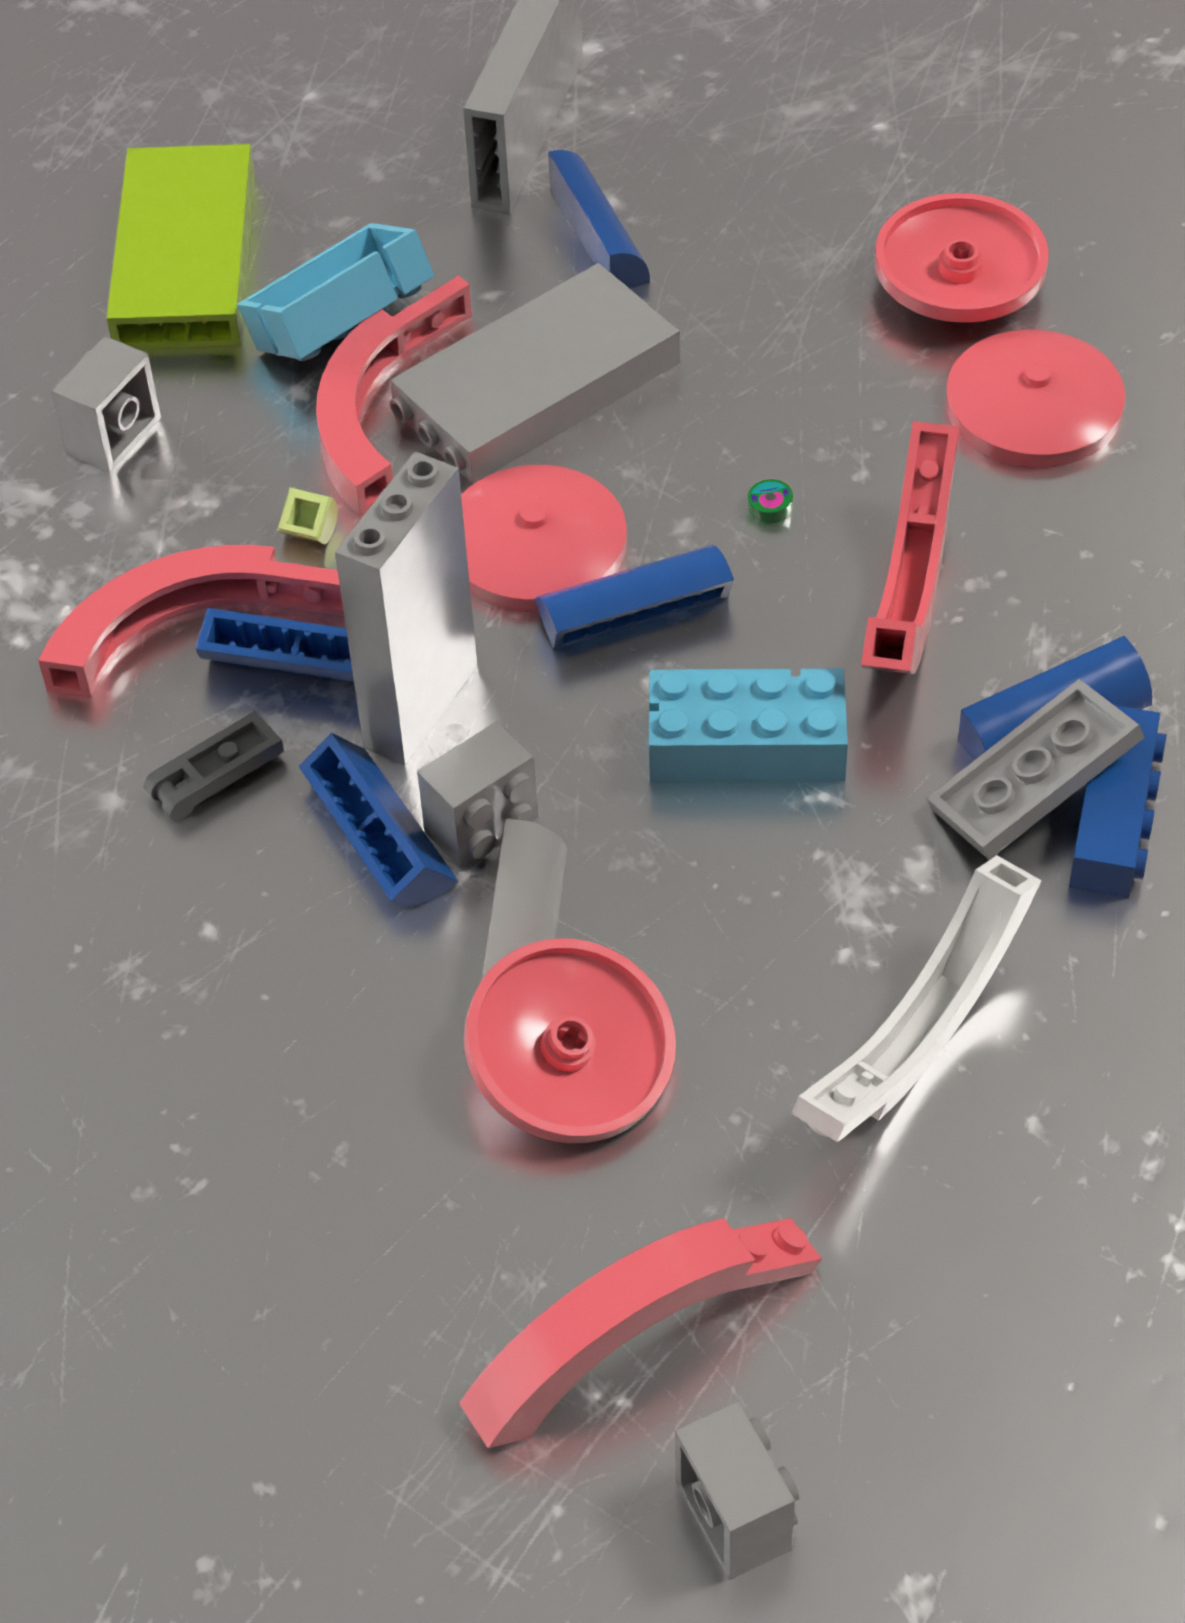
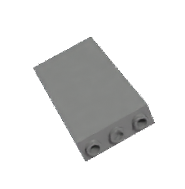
M517 0L463 107L471 207L511 214L583 62L580 0Z
M597 263L390 379L392 393L390 408L396 419L401 423L406 422L418 434V437L426 447H433L447 464L458 467L459 472L471 484H474L680 364V330L600 263Z
M415 451L335 551L363 745L365 749L403 765L407 764L477 668L459 468Z

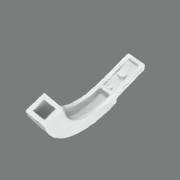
M997 855L977 868L954 917L935 951L898 1006L858 1051L798 1096L791 1114L806 1122L815 1133L830 1137L839 1142L868 1117L872 1116L880 1120L921 1078L971 1010L1009 947L1041 880Z

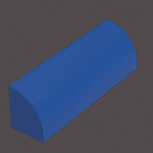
M549 151L550 191L593 265L600 263L629 289L650 283V273L645 261L585 161L571 151Z
M710 545L537 596L535 602L552 648L555 650L726 599L730 594L734 577L722 552L717 546Z
M207 608L195 647L199 658L354 682L346 628Z
M1122 636L961 709L958 741L973 760L977 759L1078 679L1082 680L1113 705L1145 709L1152 705L1153 698L1146 667L1134 646L1125 636Z
M330 733L298 766L391 902L402 906L423 904L443 895L459 882L365 748L334 733Z

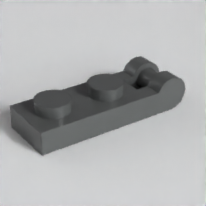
M253 711L154 770L145 779L143 788L152 799L163 802L162 809L172 821H181L191 814L195 805L283 753L282 739L256 711ZM184 780L187 782L185 785L176 789L175 786Z

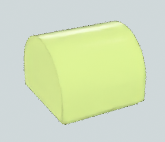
M289 488L277 531L283 535L326 544L332 537L336 526L337 503L332 497Z

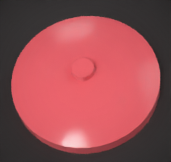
M948 193L914 201L899 209L884 223L876 241L875 269L884 289L892 298L906 308L937 320L980 322L1010 314L1023 307L1036 296L1045 281L1049 252L1042 230L1027 214L1015 206L984 195Z
M1046 330L1008 331L977 342L956 360L949 373L946 387L947 414L952 426H959V435L974 449L993 459L1025 467L1062 466L1095 454L1109 443L1116 434L1122 421L1125 404V388L1122 378L1113 363L1102 352L1075 337Z
M553 465L517 466L488 475L471 485L461 494L470 593L491 605L514 611L539 612L535 602L537 596L615 574L623 563L627 549V526L623 509L615 496L604 485L579 471Z
M557 938L542 940L520 947L499 960L488 971L479 984L467 1012L464 1028V1049L471 1075L480 1092L489 1104L510 1123L527 1133L554 1142L590 1143L621 1134L642 1120L653 1108L663 1093L673 1070L676 1038L673 1020L662 994L654 982L635 963L618 952L600 944L578 939Z

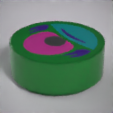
M775 479L762 480L754 484L748 492V510L756 520L764 523H778L785 520L793 511L792 489L786 483Z

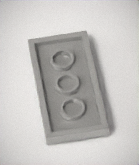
M1078 679L926 799L931 809L987 859H991L1145 737L1137 722L1082 680Z

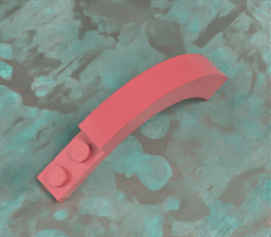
M460 276L436 288L433 292L404 308L394 316L381 309L366 318L337 347L323 372L316 403L323 461L335 490L360 518L364 516L393 479L391 463L372 446L360 426V419L367 398L376 384L395 365L472 316L470 284Z
M912 422L892 557L876 617H868L861 661L863 668L914 674L919 666L927 639L939 580L960 433L959 426Z
M259 545L203 547L178 552L145 563L114 578L93 592L74 608L58 626L38 659L46 691L92 698L103 673L118 654L131 642L153 627L194 610L227 604H262L344 616L337 569L305 566L297 563L277 562L274 547Z
M725 1218L673 1233L634 1251L604 1268L545 1310L510 1341L488 1364L461 1399L459 1405L487 1448L531 1438L548 1413L581 1378L608 1355L647 1328L686 1307L723 1293L812 1274L822 1258L808 1241L806 1234L795 1224L792 1218L732 1229Z

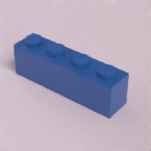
M1114 705L1140 725L1145 738L1087 783L1069 887L1129 898L1133 878L1141 880L1144 878L1148 850L1139 848L1140 839L1150 840L1155 810L1145 809L1146 800L1156 801L1161 772L1153 771L1151 768L1152 762L1162 763L1167 734L1158 733L1159 712Z

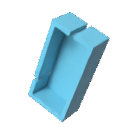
M370 223L237 303V306L257 350L304 361L317 356L322 351L321 346L329 341L347 337L355 329V325L379 310L383 309L387 312L389 310L388 305L396 301L398 297L407 298L415 295L422 289L421 284L435 275L416 229Z
M844 668L800 669V676H791V669L649 670L650 782L846 780L848 739Z

